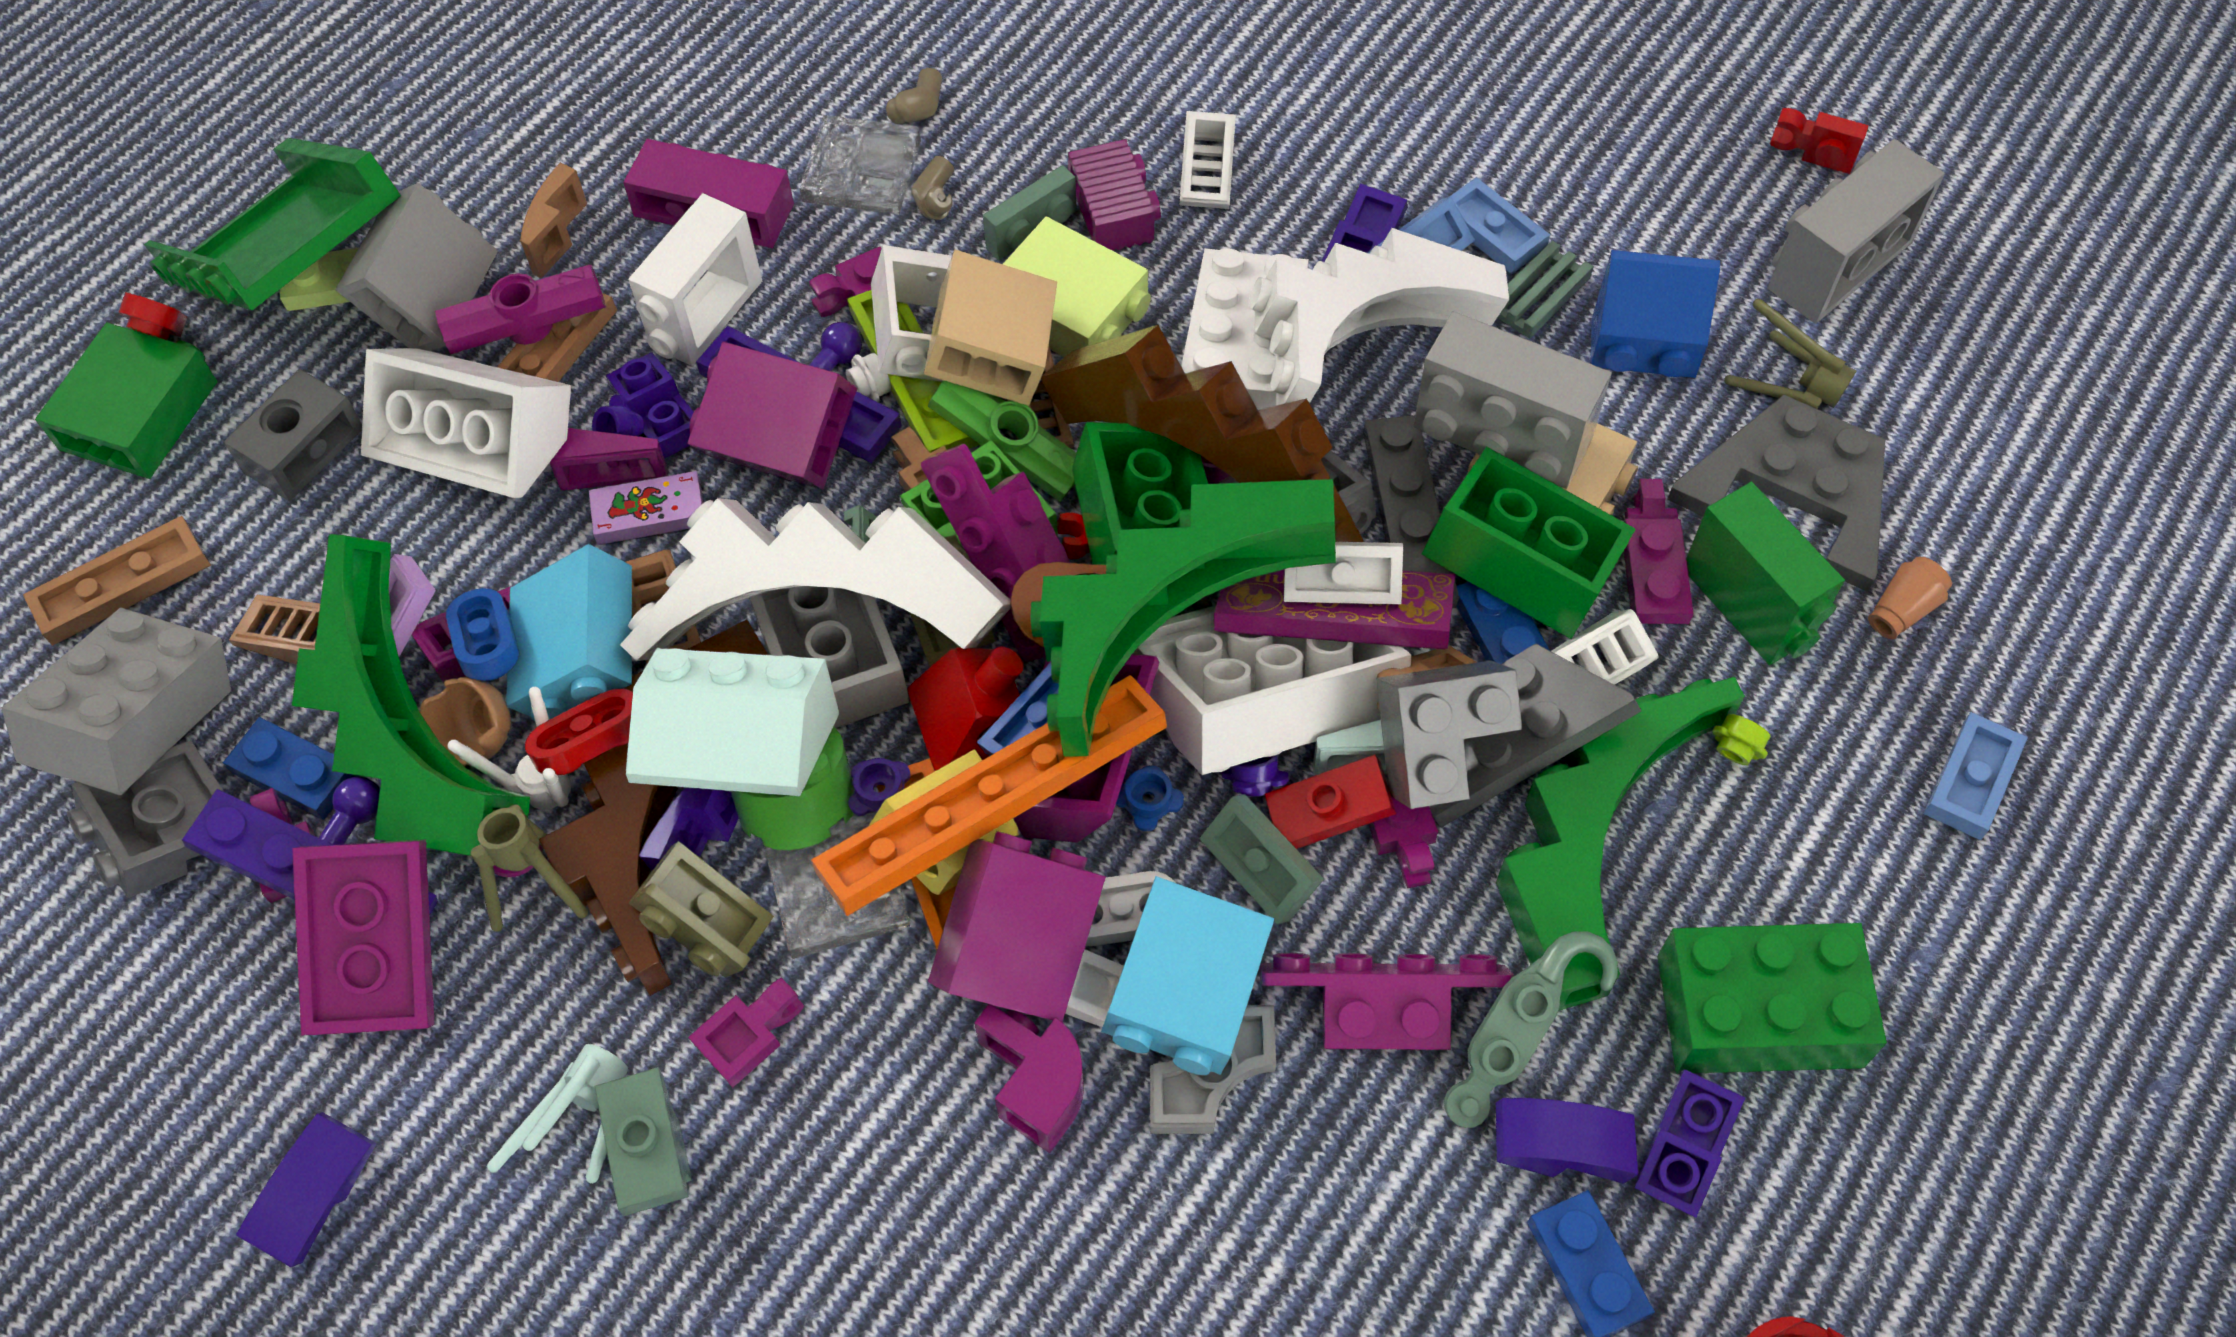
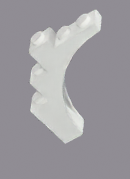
M1391 228L1381 247L1375 246L1370 254L1335 243L1325 262L1318 261L1313 270L1276 258L1266 278L1259 277L1256 280L1251 291L1249 308L1255 311V335L1271 339L1270 352L1275 354L1276 366L1271 377L1270 389L1276 392L1277 406L1306 398L1310 403L1321 385L1324 354L1330 348L1352 335L1385 326L1414 324L1444 327L1452 311L1492 326L1509 301L1505 265Z
M717 498L714 502L712 500L706 501L695 510L687 522V526L691 529L679 541L696 559L694 561L688 559L681 563L666 580V585L669 589L656 604L654 602L646 604L633 616L628 624L632 632L620 646L636 661L650 660L657 648L668 649L690 628L726 606L767 591L801 586L843 588L884 599L925 619L961 648L967 649L976 647L1011 609V600L913 508L898 507L894 512L890 508L883 511L866 530L865 534L870 539L865 543L824 504L807 502L804 507L798 504L791 508L778 522L776 530L780 534L776 538L737 500Z

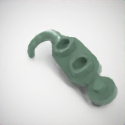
M1573 931L1558 937L1547 948L1541 958L1512 977L1505 984L1470 1042L1468 1048L1469 1076L1466 1080L1453 1085L1447 1091L1444 1098V1109L1447 1116L1456 1125L1464 1128H1474L1482 1124L1490 1111V1093L1493 1088L1514 1081L1523 1072L1557 1016L1560 1007L1564 971L1573 956L1581 952H1588L1599 958L1603 968L1600 987L1604 991L1612 989L1618 975V961L1613 948L1602 937L1588 931Z

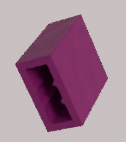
M722 341L718 356L711 361L708 368V385L701 405L694 411L691 417L690 437L687 444L710 457L823 490L858 388L838 373Z
M996 831L993 842L977 839L969 844L928 982L952 995L1049 1020H1054L1056 1017L1063 1023L1106 876L1085 870L1087 857L1052 847L1049 859L1029 853L1032 841Z

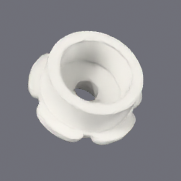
M871 353L864 357L858 354L851 360L852 368L846 370L847 380L858 388L857 392L879 403V396L891 391V383L888 374L879 373L878 356L875 353Z

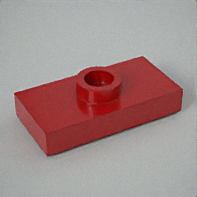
M1376 754L1265 793L1272 824L1296 849L1396 814L1382 764Z

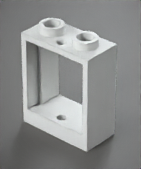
M704 193L700 195L628 279L636 302V309L640 314L647 335V342L660 356L667 359L674 357L693 366L762 282L746 212Z
M883 245L871 281L879 373L943 381L924 375L931 335L899 330L897 302L937 308L940 288L952 256ZM931 272L937 273L936 276H928L927 274Z

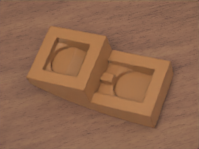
M561 162L549 174L533 198L521 232L520 242L533 275L542 278L572 246L566 227L587 205L577 171Z

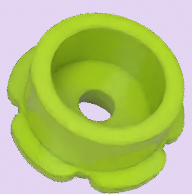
M1728 714L1723 724L1715 726L1712 730L1715 739L1719 742L1716 750L1722 756L1735 763L1749 765L1751 759H1765L1768 755L1765 746L1771 737L1769 732L1747 718Z

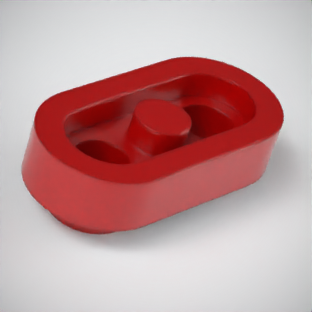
M127 292L124 294L118 311L119 314L128 319L126 327L167 341L170 334L181 337L188 318L175 308Z
M627 689L608 690L536 727L525 741V750L535 769L543 774L546 768H551L555 771L556 775H566L577 770L583 763L614 747L629 743L633 692Z

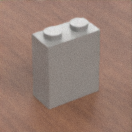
M416 183L398 191L401 196L378 214L335 290L408 348L433 351L446 346L437 323L435 311L472 300L498 250L483 238L477 228L465 223L445 206L436 193L424 188L420 183Z

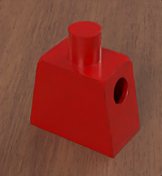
M957 647L949 650L907 688L934 771L939 770L974 749L982 760L989 757L977 741L1020 696L1015 680L1023 671V662L1016 652L1007 647H997L995 649H963Z

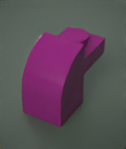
M988 1004L974 1022L978 1043L1016 1069L995 1097L998 1117L1039 1147L1051 1153L1073 1123L1083 1100L1084 1080L1082 1058L1078 1044L1070 1030L1056 1017L1043 1035L1039 1037L1037 1035L1039 1033L1038 1027L1022 1013L1009 1009L1005 1014L994 1005Z

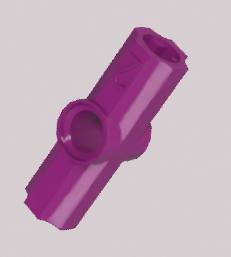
M591 264L536 281L527 274H510L499 279L493 285L490 295L436 310L435 313L444 342L450 354H454L507 337L517 344H533L542 340L550 333L553 323L606 308V304Z

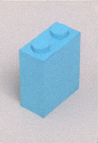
M587 544L510 588L509 615L519 649V658L516 664L507 672L506 703L508 708L528 715L535 721L529 689L538 687L541 690L550 720L600 693L612 689H623L632 684V656L620 646L632 632L628 627L632 619V565Z
M1156 876L1101 1032L1113 1036V1042L1126 1050L1136 1053H1148L1150 1049L1174 1058L1173 1063L1177 1067L1197 1075H1208L1211 1071L1221 1075L1231 1057L1274 918Z

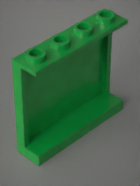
M287 138L273 150L292 176L189 252L152 240L143 245L154 257L149 262L152 269L170 287L176 284L188 293L194 291L200 293L206 299L212 297L220 300L227 306L233 304L252 311L401 195L370 151Z

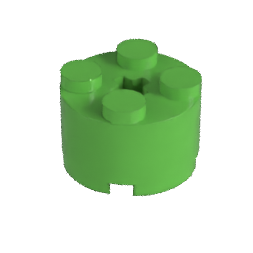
M834 726L800 796L730 791L743 831L750 838L751 834L762 838L764 846L775 850L802 849L821 843L831 837L830 827L843 817L846 824L854 814L848 804L849 798L855 791L853 778L842 737Z

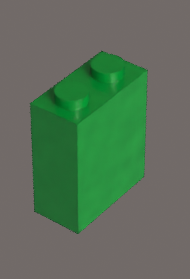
M106 322L35 420L59 451L151 479L218 381L206 364L204 354L194 345L180 340L174 343Z
M1752 481L1706 508L1686 557L1688 576L1769 666L1788 654L1793 658L1800 657L1818 642L1820 635L1817 631L1820 625L1836 610L1837 606L1833 601L1845 581Z

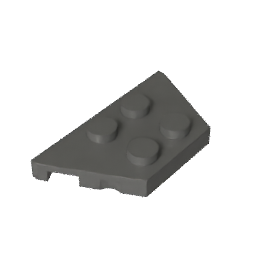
M1536 643L1505 661L1502 665L1516 669L1522 730L1463 739L1470 799L1431 805L1430 810L1434 820L1441 828L1640 713L1642 710L1632 694Z

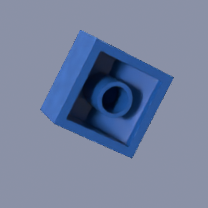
M1611 250L1592 316L1590 364L1617 372L1633 371L1662 374L1667 377L1682 376L1696 378L1708 346L1720 274V260Z

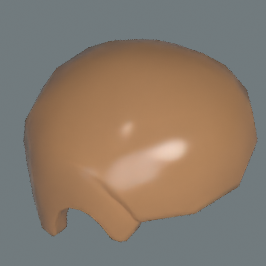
M468 677L446 680L444 682L446 688L441 693L423 700L420 707L421 715L439 742L463 766L470 764L448 749L449 741L458 740L489 760L502 748L508 738L507 733L511 728V715L504 695L488 680H475Z

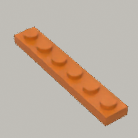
M1129 675L1109 687L1095 720L1089 756L1064 757L1059 731L1050 732L1048 723L814 857L811 861L815 872L845 915L849 916L1167 728L1165 711Z

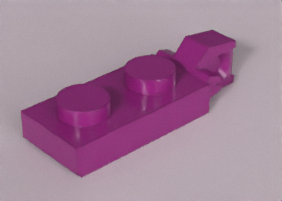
M1639 479L1638 492L1634 493L1633 496L1635 508H1626L1624 521L1636 529L1624 549L1630 609L1636 613L1641 624H1689L1694 613L1681 519H1678L1676 508H1665L1666 498L1662 479Z

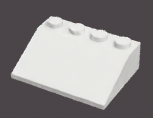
M1216 606L1168 619L1136 648L1132 654L1150 655L1158 658L1160 663L1150 696L1165 711L1166 730L1174 746L1201 775L1211 772H1222L1231 766L1258 758L1276 756L1282 751L1316 742L1319 736L1380 720V710L1377 709V702H1379L1377 675L1388 668L1402 669L1411 666V654L1402 646L1214 631V611Z

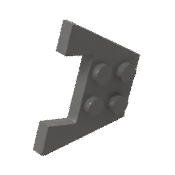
M1783 395L1676 480L1667 500L1704 516L1708 506L1727 495L1734 481H1739L1743 484H1748L1752 481L1761 492L1840 527L1841 532L1826 560L1845 579V582L1868 592L1878 572L1885 439Z

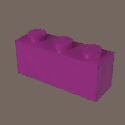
M646 139L623 181L634 217L675 226L700 195L704 193L746 212L753 244L772 249L794 206L788 173L785 169L652 139Z

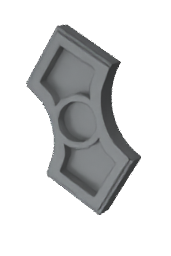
M1274 1005L1246 1006L1231 1057L1221 1075L1211 1071L1208 1075L1193 1074L1177 1067L1173 1060L1150 1065V1134H1214L1217 1112L1227 1094L1239 1083L1252 1076L1275 1072Z

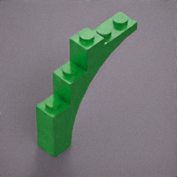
M1333 479L1191 485V509H1180V527L1118 530L1117 554L1107 555L1106 574L1043 576L1041 601H1032L1031 631L1034 638H1043L1046 660L1051 662L1053 683H1059L1058 694H1048L1047 722L1050 732L1059 731L1064 757L1089 756L1095 720L1112 681L1136 648L1168 619L1203 597L1245 579L1287 568L1336 563Z
M329 534L315 650L299 648L292 706L339 712L332 771L381 779L374 839L389 842L426 840V848L471 856V850L480 845L477 831L483 819L495 810L509 808L512 805H519L528 818L530 797L496 787L466 769L439 742L419 712L403 675L393 630L391 629L389 596L391 543L347 535Z
M1735 677L1713 682L1711 679H1702L1689 684L1681 692L1659 697L1657 694H1648L1635 699L1642 710L1640 713L1564 756L1568 765L1562 764L1550 767L1533 779L1524 805L1541 844L1529 843L1512 850L1504 858L1496 880L1497 887L1530 965L1541 958L1547 948L1558 937L1573 931L1591 932L1602 937L1610 945L1605 930L1600 877L1604 839L1612 815L1627 791L1658 760L1689 740L1711 732L1715 726H1721L1728 714H1736L1745 696ZM1578 953L1573 956L1564 971L1558 1011L1604 998L1610 994L1611 990L1604 991L1600 987L1603 968L1599 958L1592 953ZM1618 969V975H1617L1616 980L1618 979V977H1619V975H1620L1619 969Z

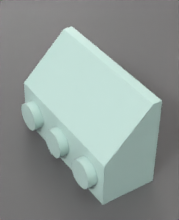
M657 648L633 688L626 764L628 782L800 796L839 715L826 660L790 655L773 656L741 654L737 652L725 653Z

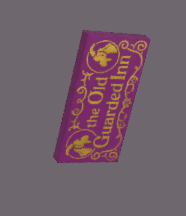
M1284 569L1245 579L1221 589L1214 611V631L1445 650L1448 649L1455 574L1402 570L1401 604L1284 602Z

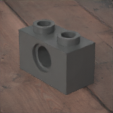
M299 369L283 385L279 386L246 421L240 423L223 443L245 475L290 502L362 431V423L347 396Z

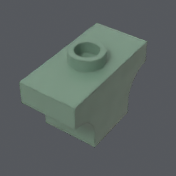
M657 1067L595 1085L617 1207L621 1214L627 1216L689 1197L686 1182L692 1181L680 1121L672 1108L664 1076L660 1069Z

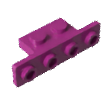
M965 444L932 455L921 462V468L964 550L968 554L971 563L1010 600L1014 585L1025 571L1043 563H1071L1024 471L1007 477L990 490L969 448ZM1010 609L1001 620L1021 658L1029 662L1046 657L1044 647L1039 646L1024 636L1015 623L1012 610Z
M1277 953L1273 955V963H1260L1259 966L1260 981L1265 986H1323L1324 1049L1451 1050V987H1504L1514 977V974L1505 965L1497 964L1496 956L1486 954L1461 955L1459 957V964H1435V956L1428 954H1400L1397 956V964L1373 963V956L1361 953L1335 955V963H1310V955L1303 953Z

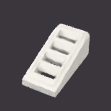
M1195 111L1186 112L1179 205L1229 209L1236 115ZM1194 140L1223 142V146L1194 144ZM1193 155L1222 157V162L1194 160ZM1192 170L1221 172V177L1192 175ZM1191 185L1220 187V193L1191 191Z
M1631 609L1607 615L1551 651L1572 663L1574 661L1571 657L1576 654L1584 669L1614 685L1658 659L1657 651L1636 613ZM1598 643L1610 665L1607 669L1604 668L1592 646L1593 644Z

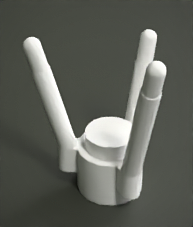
M532 687L529 689V697L536 726L538 727L548 721L549 718L541 690L538 687ZM454 739L448 743L450 751L501 784L505 790L529 796L530 804L534 808L541 810L552 809L557 806H566L569 802L568 795L571 791V782L567 774L556 775L555 771L551 768H546L543 774L535 769L529 756L526 755L519 762L515 774L510 775L458 740Z

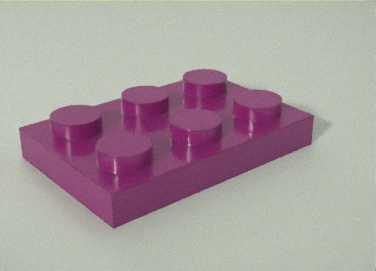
M426 840L300 846L292 848L301 1036L425 1029L435 1025Z

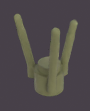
M1754 300L1753 307L1791 338L1789 339L1779 331L1773 330L1769 335L1770 339L1809 365L1798 382L1807 387V390L1802 392L1734 375H1727L1724 378V382L1730 386L1776 398L1786 395L1818 409L1821 402L1834 408L1857 371L1845 365L1846 361L1825 350L1763 300Z
M519 805L501 808L487 815L480 823L477 831L480 845L474 847L470 853L479 866L491 929L499 932L503 928L494 865L509 871H521L532 865L577 917H587L588 909L538 848L539 844L541 845L539 839L547 834L526 817Z

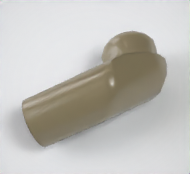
M933 68L922 69L918 75L916 88L901 91L895 98L888 101L886 105L888 118L893 123L901 125L905 122L913 123L932 117L938 108L942 84L941 73Z
M935 156L911 189V194L922 216L935 221L944 219L949 214L953 205L951 194L946 197L943 186L953 174L954 167L949 160L942 156Z

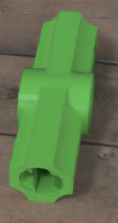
M943 380L929 401L928 407L979 443L980 447L992 440L1019 472L1024 471L1026 477L1059 502L1065 498L1075 484L1072 466L1076 452L1040 427L1035 412L1028 405L1014 401H1004L998 396ZM999 429L1012 431L1018 437V440H1010L1004 437Z

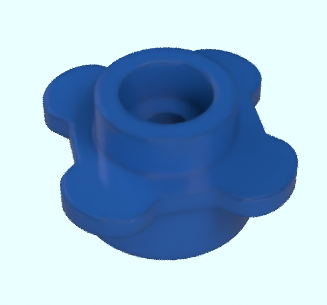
M1148 765L1132 773L1127 779L1126 784H1122L1116 805L1129 811L1134 817V825L1137 829L1152 831L1157 827L1158 820L1167 813H1175L1182 809L1184 796L1179 789L1172 788L1170 779L1159 767ZM1146 794H1151L1154 800L1146 802L1143 800V797Z

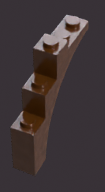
M1159 325L1073 350L1041 376L1042 383L1066 424L1090 421L1127 423L1131 426L1162 435L1200 454L1239 483L1331 479L1321 459L1333 447L1307 398L1258 410L1232 361L1185 373ZM1334 486L1335 542H1364Z
M747 619L686 649L768 655ZM642 672L632 676V684L624 689L633 692V688ZM627 743L614 747L583 763L591 780L581 784V787L594 811L540 838L539 841L549 859L547 861L574 891L584 906H588L601 932L604 933L612 928L614 929L621 945L613 948L611 952L626 981L630 982L639 977L649 996L672 985L656 945L655 934L639 920L640 912L631 906L629 901L651 874V870L639 855L655 826L667 811L679 787L629 783L626 776ZM549 885V887H550L551 891L553 892L554 896H555V897L558 896L557 893H556V892L551 888V886Z

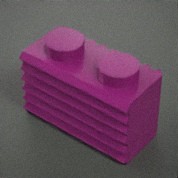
M1127 139L1068 152V170L1075 176L1076 200L1091 240L1112 251L1115 249L1121 251L1125 246L1131 248L1134 244L1140 246L1144 242L1150 244L1154 240V221L1161 220L1160 204L1155 190H1145L1146 171L1143 159L1140 154L1133 155L1131 153Z

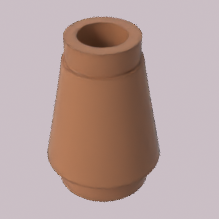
M1919 556L1915 557L1911 562L1902 563L1875 606L1874 611L1868 616L1870 625L1883 637L1896 639L1900 633L1947 601V591L1952 586L1950 576L1938 563L1926 557Z

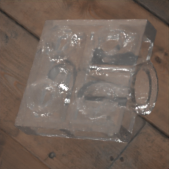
M823 115L799 188L802 202L899 215L921 143L919 127Z
M877 812L849 819L846 824L845 821L836 823L829 828L831 837L810 847L795 850H775L764 846L788 951L792 959L911 927L900 885L846 916L817 876L811 861L814 857L868 827Z

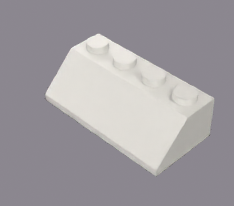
M418 348L366 349L361 456L508 497L521 498L567 440L571 385Z

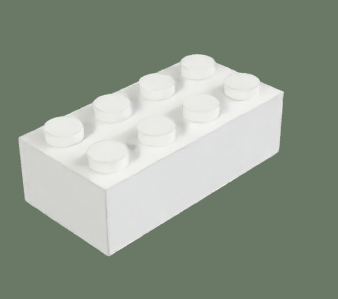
M1205 248L1181 367L1185 373L1232 361L1256 408L1260 410L1276 406V392L1270 389L1271 377L1276 366L1275 354L1270 352L1271 339L1255 335V311L1249 308V299L1256 280L1259 277L1266 278L1276 258L1308 268L1309 259L1292 258L1284 254L1271 256L1243 253L1234 249L1215 250Z

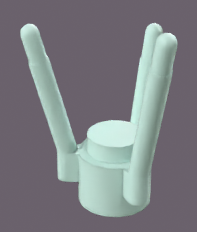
M586 1044L574 1063H570L559 1082L489 1161L487 1169L492 1173L497 1172L522 1144L525 1150H533L571 1102L586 1110L595 1112L598 1109L594 1086L625 1077L629 1070L628 1066L611 1052L593 1044ZM602 1123L586 1173V1180L589 1183H595L598 1180L607 1155Z

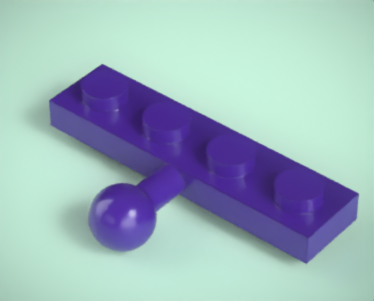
M836 322L829 325L821 336L820 345L822 350L809 366L832 371L837 364L851 362L853 357L857 354L859 355L862 349V337L859 331L853 325L846 322ZM727 326L696 361L700 375L707 378L709 365L718 356L723 341L798 362L730 326ZM856 392L838 446L872 464L889 443L891 437L901 428L900 413Z
M351 777L340 783L333 794L332 802L335 813L319 838L216 789L182 841L186 848L295 900L292 848L345 844L357 824L367 823L377 816L380 788L375 782L365 777ZM428 891L430 915L437 905L438 899L437 895Z

